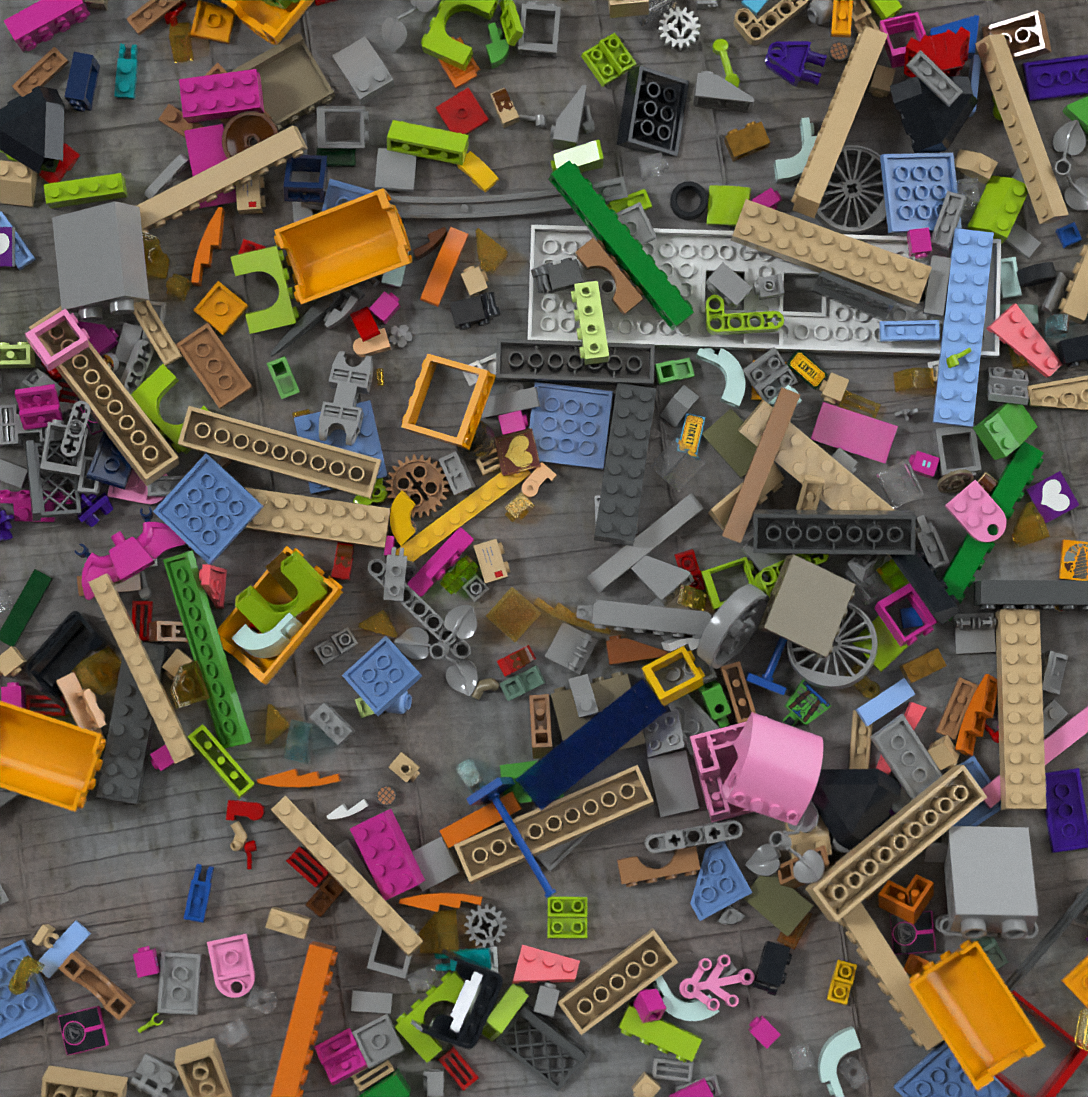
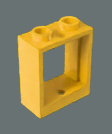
M684 646L642 667L643 675L662 707L704 685L703 678L705 675L701 667L695 666L694 661L696 660L691 651L687 652ZM684 658L694 677L664 692L654 672Z

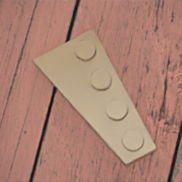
M1088 376L1035 384L1027 387L1029 406L1088 410Z

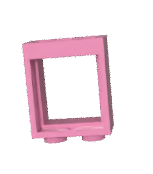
M66 309L25 333L27 342L48 371H51L89 347L88 339L90 337L84 328H79L77 325L79 322L73 313L69 314ZM66 320L79 340L51 357L38 337Z

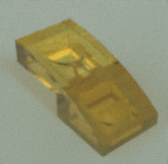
M680 585L677 604L684 608L705 611L707 593L690 586Z

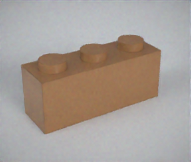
M739 661L719 668L736 724L747 722L751 713H756Z

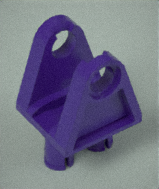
M777 41L770 44L765 57V65L793 86L797 87L798 82H801V80L818 86L821 73L805 69L804 63L809 62L824 67L827 55L810 51L811 42Z

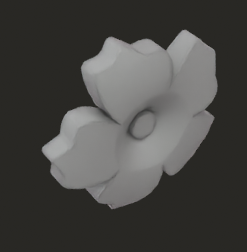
M406 324L400 325L399 328L396 325L391 327L390 333L392 336L389 337L390 343L394 345L398 343L399 348H404L407 345L406 341L411 342L413 338L411 332H408L409 327Z

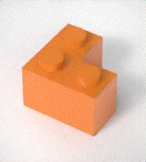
M918 874L914 876L907 888L888 880L878 894L879 908L914 925L934 896V882Z

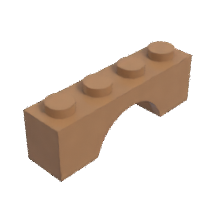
M593 237L578 249L574 255L586 270L594 268L603 269L613 277L616 290L612 302L624 316L642 302L643 293L637 285L633 287L629 282L631 278L626 271L623 270L621 272L616 266L618 265L617 260L612 255H607L604 251L606 249L604 244L599 239L596 241Z
M696 846L676 849L671 861L660 868H650L643 865L637 856L617 859L621 884H626V887L638 885L637 881L645 880L646 883L657 882L658 877L665 876V880L677 878V874L684 873L685 876L697 874L696 870H700Z
M77 951L72 952L58 968L72 981L79 983L94 994L103 1004L104 1008L119 1021L136 1004L130 996Z

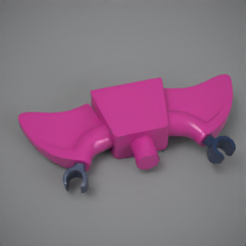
M150 507V512L147 515H144L141 508L140 514L145 523H143V532L137 539L130 537L126 540L121 531L111 536L115 547L109 550L110 554L106 556L89 553V549L84 544H79L84 548L82 553H78L75 550L79 557L87 558L82 571V587L85 598L91 600L95 597L88 582L104 574H109L113 583L118 582L119 579L124 582L155 564L153 559L156 560L163 552L183 546L186 543L168 525L160 522H151L153 512Z

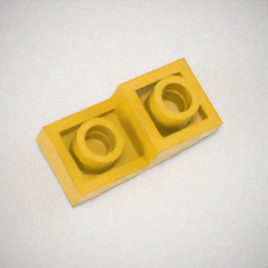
M471 151L466 154L463 165L457 164V167L471 178L472 183L485 193L499 181L495 173Z
M837 960L827 994V1001L844 1006L847 1005L857 968L856 964Z

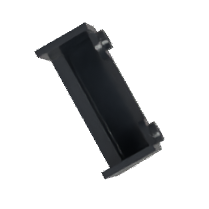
M73 611L27 661L24 670L43 694L64 708L66 705L60 698L62 693L56 680L68 675L90 650L98 652L107 645L114 651L116 647L88 619L78 611Z
M443 948L442 953L457 962L456 973L461 978L466 979L450 1016L438 1014L433 1018L430 1026L412 1020L411 1024L421 1033L464 1049H471L478 1043L503 985V979L497 972L467 957Z

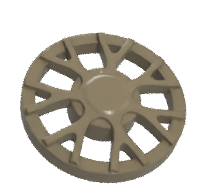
M967 469L951 471L939 479L937 483L938 490L945 494L962 491L974 481V476Z

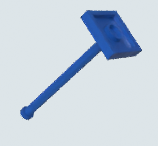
M779 638L765 674L759 677L747 672L745 679L784 695L786 687L774 683L772 676L787 640Z
M498 777L466 799L470 805H484L489 801L493 802L546 894L544 895L547 899L557 892L550 886L499 798L500 794L513 786L515 782L512 777Z

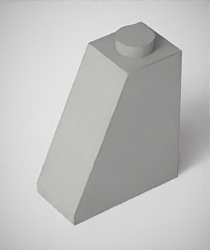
M647 555L636 562L631 568L634 575L664 606L669 604L694 581L689 571Z

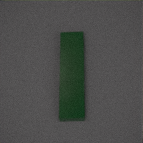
M34 569L0 630V641L9 646H16L53 578Z

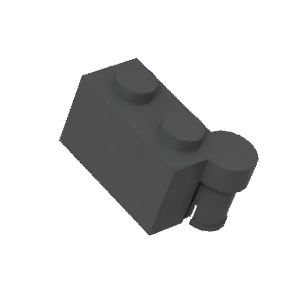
M566 258L561 260L559 264L546 263L541 267L531 270L532 277L536 280L538 293H544V295L574 288V284L583 283L577 259Z

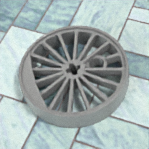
M846 145L843 146L840 155H843L847 178L836 163V170L833 171L832 176L839 177L840 183L834 184L829 181L827 187L834 191L825 192L823 197L836 194L841 195L818 208L815 218L829 230L840 234L859 235L876 228L887 217L884 194L864 190L883 186V182L863 185L882 172L881 155L867 147ZM847 154L857 155L853 178H851ZM860 156H863L870 161L857 180H855ZM872 162L880 168L859 182ZM851 187H853V188H854V192H852L851 194H849V193H848L849 189H850ZM865 195L879 197L883 199L881 203L878 205ZM841 198H844L830 219L821 212ZM847 200L842 226L834 223L832 220ZM862 200L876 208L872 215ZM851 201L857 227L846 226ZM856 201L868 217V220L862 226Z
M752 584L744 585L734 592L718 609L704 630L698 644L697 655L715 669L729 663L739 654L757 631L769 597Z
M851 603L847 605L848 612L851 615L846 622L843 619L841 620L842 627L838 636L834 638L836 646L833 647L831 654L827 657L824 673L815 671L824 658H819L812 669L802 667L801 665L818 654L813 653L797 662L794 653L807 651V649L803 647L792 648L793 643L787 640L788 658L793 669L803 680L814 687L824 690H840L853 686L868 674L875 662L878 648L875 628L869 617L860 608ZM854 616H857L863 622L843 634ZM864 626L867 627L870 633L868 636L845 639ZM865 640L872 641L871 650L845 645ZM844 649L870 654L867 663L864 664ZM840 652L862 666L863 669L855 675ZM836 654L851 677L839 676ZM831 655H833L836 675L827 674Z

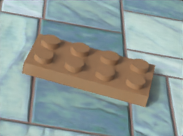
M206 323L175 344L219 409H222L253 388L209 323Z

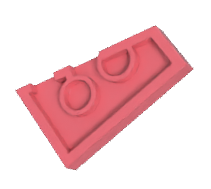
M203 564L199 572L201 585L215 607L224 609L227 569Z
M522 945L512 984H519V982L537 983L538 981H550L551 983L575 982L580 961Z

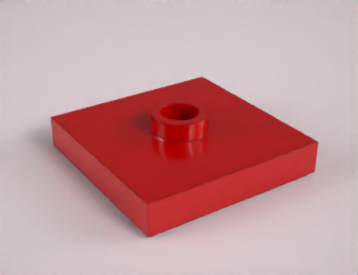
M469 88L464 89L435 107L451 132L467 135L489 121Z

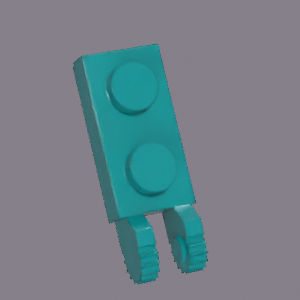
M120 43L114 97L135 99L138 46L132 44L131 59H125L126 45Z
M490 948L450 950L489 969L492 968ZM442 951L434 953L437 959L449 958ZM450 959V963H440L435 965L437 971H456L457 962Z

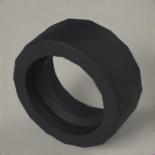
M685 181L673 189L670 207L678 218L694 220L705 211L707 194L700 184L693 181ZM684 190H693L700 197L699 207L692 212L683 211L677 204L678 195Z
M1053 262L1039 263L1017 271L1020 287L1043 284L1057 277Z

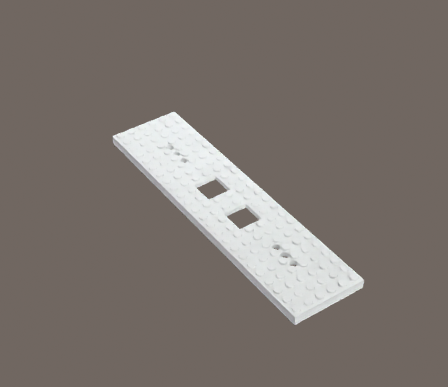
M531 225L528 340L582 342V340L577 338L576 328L580 327L579 321H575L574 310L577 309L576 302L572 303L571 291H574V288L547 295L538 293L536 280L533 279L531 273L532 269L541 267L543 264L553 263L555 265L561 263L563 259L572 258V260L577 259L583 283L598 281L607 343L655 344V347L704 349L708 347L711 349L722 348L724 350L769 351L774 347L778 351L785 352L801 350L802 352L940 356L944 314L942 317L923 314L924 301L919 302L915 308L896 301L895 306L889 312L885 321L939 320V341L880 342L879 322L882 320L822 296L821 313L783 311V296L759 300V295H755L754 283H756L757 278L782 274L784 286V274L819 275V273L733 242L731 238L734 231L653 228L657 238L642 245L643 250L647 255L649 254L653 257L658 269L666 273L668 276L667 280L679 289L681 297L690 302L694 313L672 331L642 295V302L623 316L612 302L616 290L613 277L603 269L594 268L586 270L574 255L578 249L592 239L587 226ZM843 234L930 266L932 255L949 258L951 256L952 242L948 251L932 247L931 253L926 258L915 259V256L909 257L907 236ZM993 239L980 358H997L999 356V337L989 332L986 328L1000 316L1001 239ZM723 262L735 273H744V281L752 287V290L744 299L743 310H724L725 314L778 311L784 316V324L781 329L776 332L711 335L706 329L705 319L706 272H714ZM609 282L613 285V290L605 292L602 289V285ZM926 282L925 288H924V290H923L924 296H925V294H926L927 282ZM771 283L765 284L767 289H772ZM753 318L750 320V324L753 327L760 326L758 319ZM772 318L770 322H773L774 326H776L779 321ZM733 319L730 321V325L733 328H739L740 322ZM716 320L710 322L713 329L721 327L720 323Z

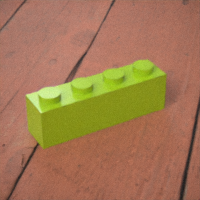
M393 120L387 135V150L463 165L468 150L469 135Z
M122 173L43 184L46 204L51 209L128 197L126 181Z
M203 724L187 736L194 749L239 800L254 788L255 783Z
M631 1004L627 1005L618 1025L622 1029L621 1033L632 1037V1035L640 1037L639 1041L649 1046L651 1043L658 1046L657 1049L665 1054H668L670 1051L676 1054L675 1058L685 1063L687 1060L693 1061L702 1041L701 1037L663 1019L642 1023L635 1006Z

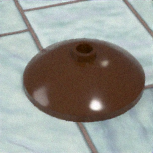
M255 111L239 113L224 128L222 135L223 151L228 159L252 147L251 142L253 139H256L258 144L279 133L275 123L262 113Z

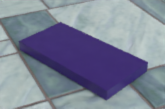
M1088 54L1025 62L1022 64L1028 102L1088 95Z
M1079 768L1045 773L1046 809L1044 810L1051 853L1088 848V819Z

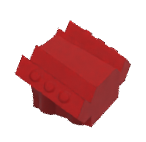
M960 27L956 34L949 29L944 33L932 36L924 34L920 42L911 37L906 45L904 74L910 78L916 77L906 65L921 50L947 76L960 75L959 71L963 69L964 64L968 60L971 32Z

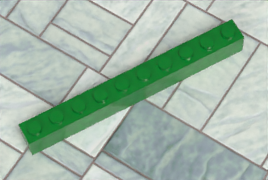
M568 160L552 172L548 180L597 240L599 239L604 244L607 252L617 260L620 268L626 271L631 278L630 280L635 286L639 287L643 296L672 331L692 316L694 313L692 305L689 301L684 300L680 295L679 289L667 280L668 276L666 273L658 269L653 257L644 252L640 241L631 236L629 228L618 220V215L613 209L608 208L603 196L594 191L592 183L580 174L579 167Z
M1025 441L1016 448L998 483L989 495L1002 509L1008 520L1014 512L1012 507L1015 502L1019 503L1024 495V492H1022L1025 485L1029 486L1034 476L1031 474L1035 468L1038 469L1044 460L1041 458L1044 452ZM989 525L987 531L990 535L995 536L998 529L995 525ZM968 533L941 578L948 586L946 592L949 596L954 594L960 604L966 595L963 593L966 587L970 588L975 580L973 576L975 571L980 570L984 565L985 560L983 558L986 552L989 554L995 545L993 541L988 543L976 541Z

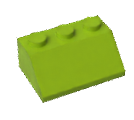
M991 176L967 228L974 231L994 233L993 239H1001L1002 244L1008 238L1027 197L1028 190L1025 183L1014 178Z

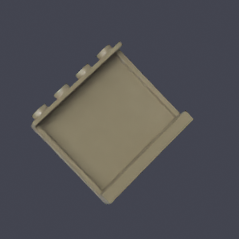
M300 32L232 70V72L257 69L261 77L264 110L272 117L271 120L275 123L279 132L283 130L282 127L285 125L297 123L301 116L305 114L311 115L317 110L318 106H326L333 102V98L336 97L306 46Z
M794 554L786 556L757 629L763 632L769 631L818 654V658H825L833 650L832 643L840 632V623L848 612L847 605L854 597V587L856 584Z
M623 671L611 674L612 678L604 680L603 676L592 679L591 687L598 713L580 718L578 717L571 689L566 690L565 686L554 689L551 697L568 763L646 743L628 674L623 675Z

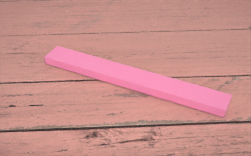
M1088 706L1044 739L1045 765L1088 732ZM1000 774L982 788L987 796L983 802L988 808H992L1001 800Z

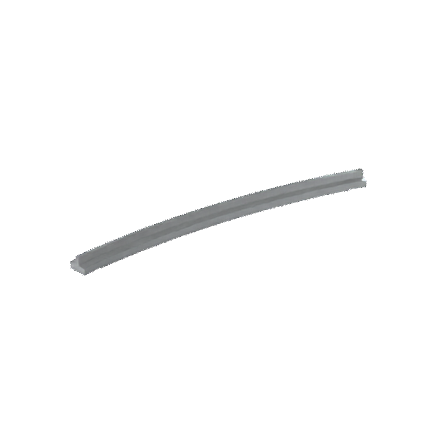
M624 177L592 183L594 191L597 194H601L605 202L628 197ZM556 189L470 197L390 196L391 200L389 201L390 204L396 206L400 217L403 218L492 217L571 208ZM301 202L300 207L322 210L323 203Z

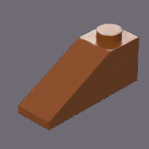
M621 635L610 636V640L606 641L609 665L660 658L668 654L667 651L627 638L621 639Z

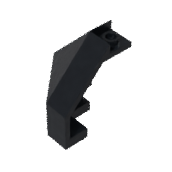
M917 76L890 86L896 110L900 111L901 122L905 132L912 139L913 144L911 146L914 153H940L948 150L978 103V100L973 95L969 76H948L963 91L949 107Z
M37 86L31 89V93L23 97L21 95L7 102V106L0 109V150L39 174L40 170L55 172L59 160L63 161L64 103L57 89Z
M821 769L811 801L836 842L851 851L889 820L891 815L888 813L893 803L897 804L900 799V782L879 769Z

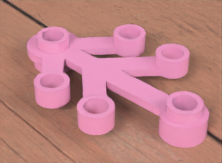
M720 955L707 980L699 982L704 971L709 970L712 966L711 961L704 958L699 961L698 968L693 976L684 979L680 983L679 991L683 997L688 999L695 997L704 1003L710 1011H716L720 1006L719 1001L714 998L710 999L700 990L708 989L724 1000L727 1006L735 1007L739 1003L738 997L728 994L720 986L735 983L750 985L753 983L755 976L750 969H742L737 975L718 978L724 967L729 966L731 963L728 955ZM722 957L727 959L725 965L721 962ZM703 961H707V968H703ZM746 973L750 975V979L748 981L744 979V975ZM689 984L693 987L692 992L687 990ZM731 997L735 999V1003L733 1005L729 1003V999ZM711 1001L716 1003L715 1008L710 1007Z

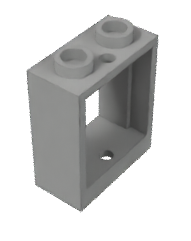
M536 2L522 4L520 23L523 28V35L519 39L518 55L557 58L561 7L551 3L546 4V6L538 5ZM527 13L555 15L553 44L524 42Z
M318 106V148H365L366 143H369V131H366V123H369V111H365V106ZM326 113H359L360 140H327Z
M53 419L47 425L40 471L80 477L88 429L85 428L76 466L47 462L52 430L65 432L67 427L64 421ZM72 424L70 432L72 434H80V425Z
M951 426L936 428L932 431L936 457L940 458L937 465L939 477L959 469H967L972 472L973 476H976V472L981 471L977 437L973 427ZM969 434L973 466L947 470L942 438Z
M323 703L310 716L337 745H343L356 732L328 703Z
M408 924L418 935L419 930L415 929L416 926ZM378 925L367 968L405 979L412 955L410 957L406 955L403 967L375 960L383 931Z

